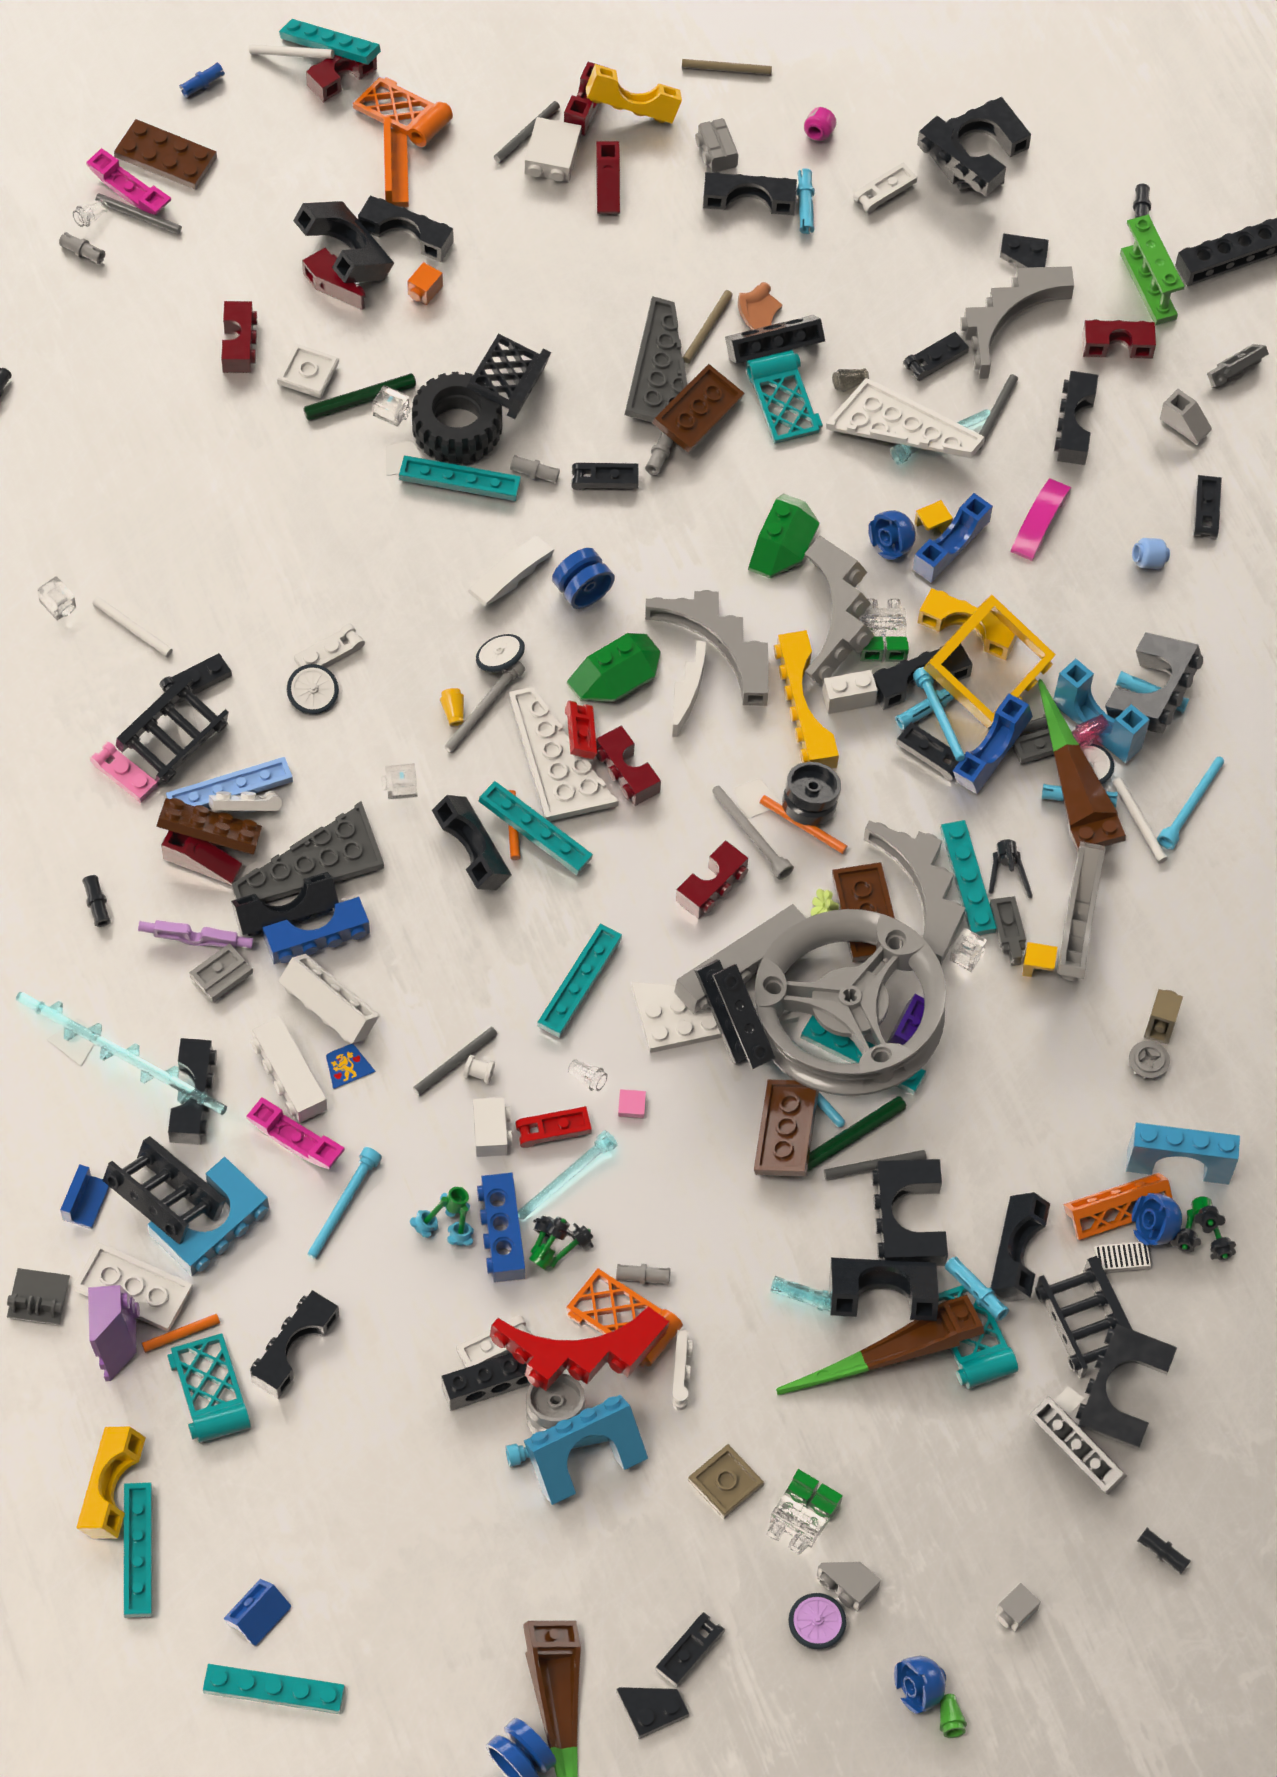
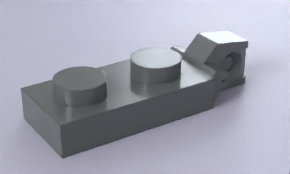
M1252 344L1217 364V368L1207 373L1211 386L1217 387L1225 384L1227 378L1237 376L1243 372L1244 368L1260 363L1263 357L1269 355L1267 347Z
M1012 896L991 899L990 907L996 925L1000 948H1002L1003 953L1008 952L1011 965L1021 964V959L1023 958L1021 950L1026 948V937L1016 898Z

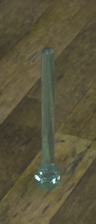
M985 409L957 423L968 428L986 420L990 411ZM898 444L890 448V454L893 461L900 465L908 461L912 453L922 448Z
M602 1131L596 1137L597 1140L592 1148L518 1210V1217L525 1219L599 1154L610 1153L618 1146L614 1137L608 1131Z

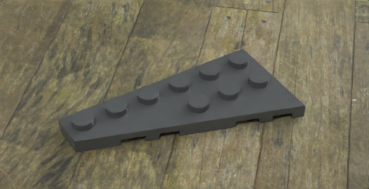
M654 296L651 298L624 413L626 416L653 422L654 418L688 385L684 359L681 354V339H679L675 302Z
M362 801L354 805V808L347 813H341L335 817V820L327 826H321L290 846V849L280 856L279 854L271 858V862L260 869L256 868L232 883L235 899L256 894L265 903L300 893L303 879L328 872L335 883L383 869L384 862Z

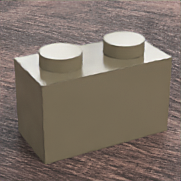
M1158 989L1144 1038L1169 1044L1183 996L1178 995L1172 990Z

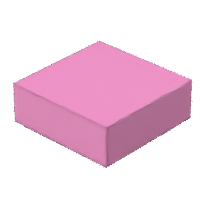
M620 1089L618 1116L644 1118L646 1091Z

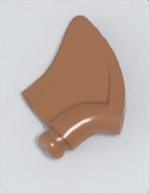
M766 282L760 283L751 292L739 293L738 295L740 315L751 330L771 325L774 315L783 306L769 294L771 287Z

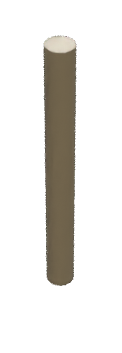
M682 59V68L771 75L772 66Z
M725 290L682 357L685 363L689 364L732 298L733 293L731 291Z

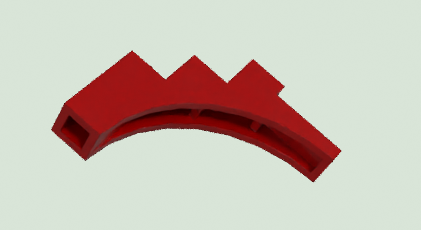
M648 1306L632 1321L604 1335L581 1340H554L521 1331L497 1318L491 1325L489 1337H491L495 1345L511 1352L519 1363L527 1364L525 1376L533 1386L541 1387L547 1391L565 1369L568 1370L574 1379L588 1384L606 1362L613 1371L618 1374L622 1373L628 1378L667 1333L669 1321Z

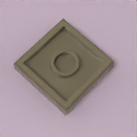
M729 1444L688 1477V1481L723 1519L764 1486V1481Z

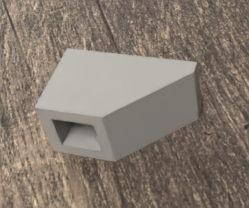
M1177 389L1163 403L1160 420L1196 445L1211 431L1212 427L1197 401L1180 389Z
M861 1562L821 1563L817 1570L820 1584L828 1590L832 1589L839 1595L838 1598L842 1604L848 1608L853 1607L856 1611L879 1589L881 1581Z

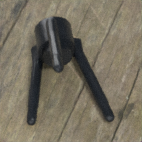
M1010 839L999 841L997 843V852L993 853L989 893L992 894L994 892L999 862L1001 861L1002 865H1009L1011 872L1014 871V863L1016 862L1027 896L1032 898L1033 895L1021 861L1020 852L1017 851L1016 842Z

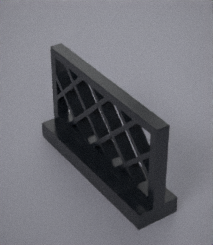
M498 333L466 388L508 408L507 416L516 419L544 371L552 352L543 348L539 354ZM499 343L508 347V349L502 350ZM524 355L532 360H523L521 356ZM506 356H513L516 361H509ZM492 357H499L502 362H494ZM520 367L522 370L520 373H516L513 369ZM506 368L508 373L502 374L499 369ZM492 369L494 374H487L485 370ZM506 380H513L515 385H508ZM492 381H499L501 386H494ZM475 382H484L487 387H483ZM505 392L509 399L499 395V393Z

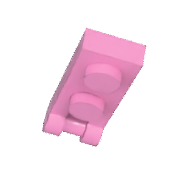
M110 742L102 746L103 750L100 753H95L90 757L91 763L140 803L158 787L157 781L120 753ZM109 757L113 759L110 764L105 762Z

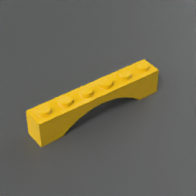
M807 630L778 635L777 645H774V655L776 659H780V678L786 682L784 694L786 701L790 700L792 707L789 708L791 721H795L797 726L795 728L797 743L801 742L802 749H800L802 763L819 762L829 766L831 769L837 768L839 754L834 734L815 719L803 695L802 680L805 670L810 665L812 654Z

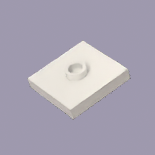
M295 343L277 378V384L321 399L339 364V358Z

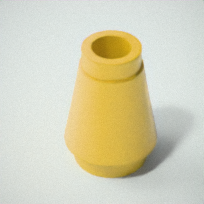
M458 688L442 691L440 702L449 721V726L462 725L464 723V695Z

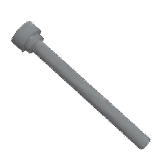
M518 661L510 668L503 670L504 674L445 744V749L448 752H453L511 680L520 678L525 671V667L521 662Z
M715 786L712 790L713 794L772 863V872L778 880H782L790 875L794 866L789 860L779 857L720 786Z

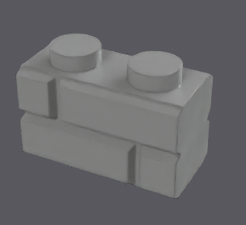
M720 118L712 122L700 123L698 125V133L695 134L697 146L703 149L702 158L704 164H709L711 172L735 168L738 165V152L725 119Z

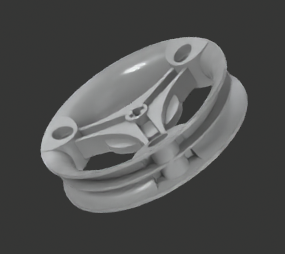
M859 909L833 910L816 914L801 920L783 932L772 943L761 960L755 980V1004L757 1015L775 1056V1059L772 1061L785 1074L806 1087L827 1094L841 1096L868 1095L890 1089L912 1077L928 1062L935 1052L943 1033L946 985L941 964L929 944L916 931L897 919L877 912ZM848 941L876 945L875 953L858 967H842L832 970L819 981L814 982L786 981L784 974L803 955L818 947ZM883 961L886 965L877 975L873 974L872 972ZM896 969L914 971L924 993L922 1020L916 1032L904 1045L886 1043L879 1029V1025L884 1021L889 1008V996L885 984ZM784 1010L798 1011L815 1016L818 1023L824 1029L838 1036L849 1037L862 1053L859 1063L831 1062L808 1053L787 1035L780 1024L779 1017L783 1014ZM868 1033L871 1034L876 1046L870 1049L863 1035Z

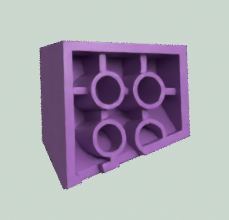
M121 1285L88 1287L89 1341L95 1356H99V1366L101 1370H104L105 1381H111L137 1353L136 1318L140 1317L139 1303L135 1302V1299Z

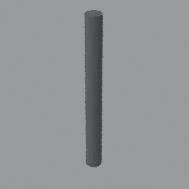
M553 101L537 117L548 119L560 108L559 103ZM536 118L494 155L496 162L500 163L532 134Z
M98 193L95 201L173 233L179 234L181 232V225Z
M1010 374L979 432L980 435L984 436V443L1018 381V377L1014 374Z
M492 1026L416 1084L413 1087V1091L418 1096L468 1058L469 1055H472L497 1035L496 1030Z
M925 1150L824 1169L823 1172L825 1180L876 1170L878 1161L926 1160L927 1157Z

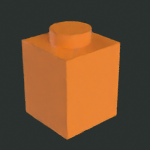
M423 262L407 281L408 295L413 300L428 305L443 287V273Z

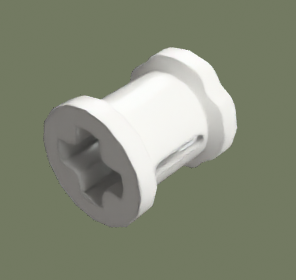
M469 1055L463 1076L467 1078L469 1076L484 1080V1083L489 1084L494 1072L495 1062L490 1061L488 1063L475 1059L474 1055Z

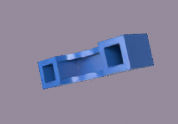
M973 493L959 508L946 531L934 541L929 539L915 553L912 570L932 583L990 522L993 506Z
M1008 693L995 711L992 726L982 743L973 751H967L964 754V760L959 761L954 768L953 773L958 784L978 794L1033 716L1029 704Z
M356 897L335 904L333 917L326 925L319 929H299L288 920H284L263 927V934L273 964L290 962L292 957L299 955H312L326 947H337L342 942L351 939L359 940L370 934V927L360 897Z

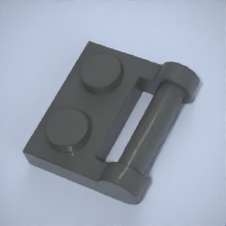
M1045 714L1042 718L1031 720L1022 733L1042 727L1048 728ZM1049 729L1018 737L1012 745L1020 764L1054 755Z

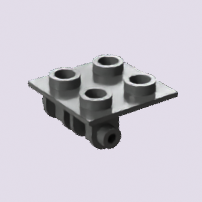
M17 1268L12 1295H9L7 1299V1306H9L7 1318L59 1325L70 1275Z

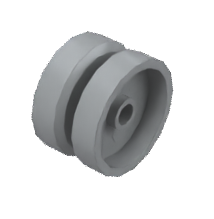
M562 1373L547 1391L541 1387L529 1385L526 1393L527 1425L532 1434L545 1431L555 1426L559 1421L568 1420L585 1409L584 1389L579 1381L570 1375Z

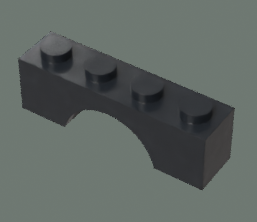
M936 115L919 131L917 145L923 152L934 157L940 165L946 166L954 172L956 177L963 179L975 191L987 197L1004 181L1006 166L990 154L971 157L959 152L952 143L954 127Z
M705 172L703 208L726 210L734 200L752 197L764 202L771 214L794 216L797 179Z
M370 195L358 214V220L371 235L381 237L391 231L408 232L418 239L421 255L439 262L443 261L454 242L452 227L445 223L431 220L425 215L411 212L405 207L391 204L382 198Z
M1070 371L1069 380L1064 379L1062 393L1066 394V399H1061L1059 410L1060 413L1064 414L1063 418L1058 419L1057 432H1061L1060 438L1056 437L1054 451L1058 452L1057 461L1079 465L1086 464L1091 433L1077 423L1075 415L1084 409L1093 407L1098 382V375Z
M960 643L941 665L960 681L971 676L973 663ZM940 649L932 652H923L914 659L900 661L896 666L888 669H879L873 674L877 687L876 698L883 710L905 702L907 686L914 680L913 673L918 668L924 667Z
M446 795L431 810L442 830L456 837L466 848L471 861L466 871L477 889L497 890L512 875L467 797Z
M328 872L303 879V886L299 895L290 903L282 906L266 904L256 894L232 900L231 903L238 928L242 935L254 936L261 933L263 927L284 920L304 921L315 913H330L339 901L333 878Z
M180 1039L178 1054L179 1072L189 1077L194 1083L195 1088L193 1094L185 1103L171 1108L168 1127L170 1143L201 1145L202 1136L207 1135L208 1121L204 1120L205 1112H210L211 1097H207L208 1089H213L214 1073H210L211 1065L215 1066L217 1060V1050H213L212 1040Z
M1035 1192L1013 1195L1009 1199L990 1287L996 1295L1005 1301L1031 1298L1036 1274L1025 1267L1024 1252L1031 1238L1038 1231L1046 1227L1050 1203Z
M313 1290L308 1296L304 1295L296 1306L297 1311L295 1314L285 1319L281 1326V1333L277 1338L273 1337L269 1341L264 1356L261 1359L257 1358L250 1368L252 1383L277 1399L280 1398L294 1379L293 1369L287 1361V1355L292 1345L306 1336L316 1335L324 1337L339 1317V1307Z

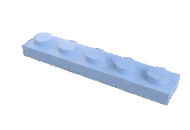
M285 757L167 792L166 798H177L185 804L192 806L201 805L209 808V795H216V792L225 791L230 792L231 795H241V792L258 793L293 782V777Z

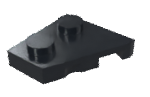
M1003 233L1000 258L1015 264L1017 268L1045 267L1049 240Z
M619 1687L616 1689V1693L638 1739L689 1717V1712L678 1689Z

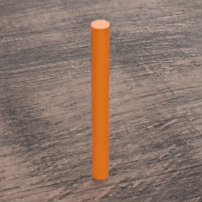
M764 795L759 803L841 854L845 853L848 847L846 844L816 826L803 825L794 821L786 814L781 804Z

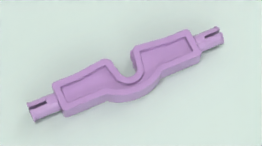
M156 920L155 923L139 921L138 931L154 933V937L177 940L194 946H217L224 948L230 943L234 949H236V946L252 949L253 938L237 936L238 933L210 927H203L201 932L197 933L191 930L189 924Z

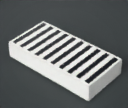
M1141 1242L1100 1245L1094 1248L1095 1256L1098 1257L1105 1273L1145 1270L1151 1267L1148 1246Z

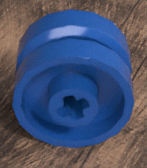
M583 548L570 554L558 565L552 575V582L561 593H564V597L574 609L586 608L596 603L605 596L615 581V575L605 563H602L603 560L593 548Z
M513 1718L504 1727L505 1737L496 1735L486 1744L489 1755L507 1777H538L537 1771L547 1773L556 1764V1758L548 1745L530 1726L518 1718Z

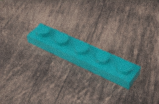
M293 18L279 30L281 39L310 48L334 50V55L367 65L381 52L380 44Z
M406 455L403 457L399 472V480L512 501H516L521 483V476Z
M496 781L479 797L478 802L575 875L592 859L593 854Z
M966 821L941 824V834L954 874L961 904L965 907L964 914L971 937L996 933L995 921Z
M601 923L599 924L538 1020L537 1027L559 1038L561 1037L622 940V934Z
M813 1015L801 1033V1039L851 1064L859 1063L862 1057V1053L849 1037L838 1036L827 1031L818 1023ZM866 1041V1043H867L869 1049L872 1048V1047H874V1046H876V1045H874V1044H872V1043ZM921 1068L912 1077L896 1087L914 1095L926 1075V1070Z
M151 1482L124 1483V1618L152 1617Z
M208 1664L202 1691L204 1694L340 1715L345 1686L338 1683Z

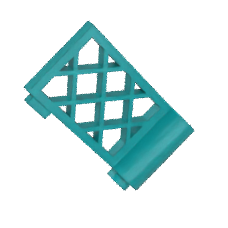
M792 350L746 361L748 378L754 386L774 444L817 434L820 431L819 428L823 426L819 413L814 414L799 374L798 367H801L799 355L797 353L794 354ZM795 379L797 386L794 391L782 385L785 380ZM770 385L776 389L770 396L762 392L760 386ZM779 390L791 395L786 403L775 398ZM794 397L803 401L804 406L801 411L790 406ZM771 403L783 408L779 416L769 412L768 408ZM786 410L798 415L794 423L782 418ZM802 417L810 421L812 427L803 429L797 426V423ZM778 423L789 427L788 433L778 435L775 429Z
M962 1285L939 1293V1302L954 1299V1296H957V1298L961 1297L963 1293L968 1291ZM976 1301L972 1304L975 1311L985 1315L987 1318V1322L983 1326L984 1333L995 1337L999 1344L992 1347L981 1344L985 1334H982L978 1342L971 1339L959 1341L960 1343L975 1347L970 1355L961 1357L958 1350L959 1346L950 1348L959 1367V1370L956 1371L957 1379L960 1385H965L967 1389L1018 1372V1363L1014 1352L1008 1347L996 1320L984 1307H979Z
M217 1334L171 1348L172 1354H168L167 1357L171 1370H177L190 1411L193 1423L188 1424L192 1440L198 1439V1442L202 1443L251 1428L247 1409L223 1334ZM220 1344L221 1350L216 1358L204 1353L208 1346ZM191 1352L196 1357L191 1365L180 1361L179 1354ZM201 1357L213 1362L207 1373L195 1368ZM217 1365L228 1369L224 1380L212 1376ZM191 1373L203 1377L197 1388L186 1382ZM208 1380L220 1385L214 1396L202 1391ZM224 1388L235 1392L237 1399L225 1402L219 1399V1396ZM198 1396L210 1400L206 1408L195 1411L193 1404Z

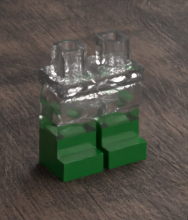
M868 599L871 604L865 613L860 616V621L871 630L874 637L860 652V662H882L884 649L885 662L907 660L909 644L907 641L906 609L902 608L900 599L887 600V608H878V600ZM866 652H877V653L874 654V655H869V654H867ZM890 652H901V653H900L899 655H893V654H891Z
M800 1469L796 1471L792 1482L772 1511L767 1530V1536L775 1541H779L784 1532L791 1535L793 1538L789 1542L788 1547L798 1555L808 1546L812 1548L816 1539L840 1507L843 1495L823 1483L818 1488L819 1481Z

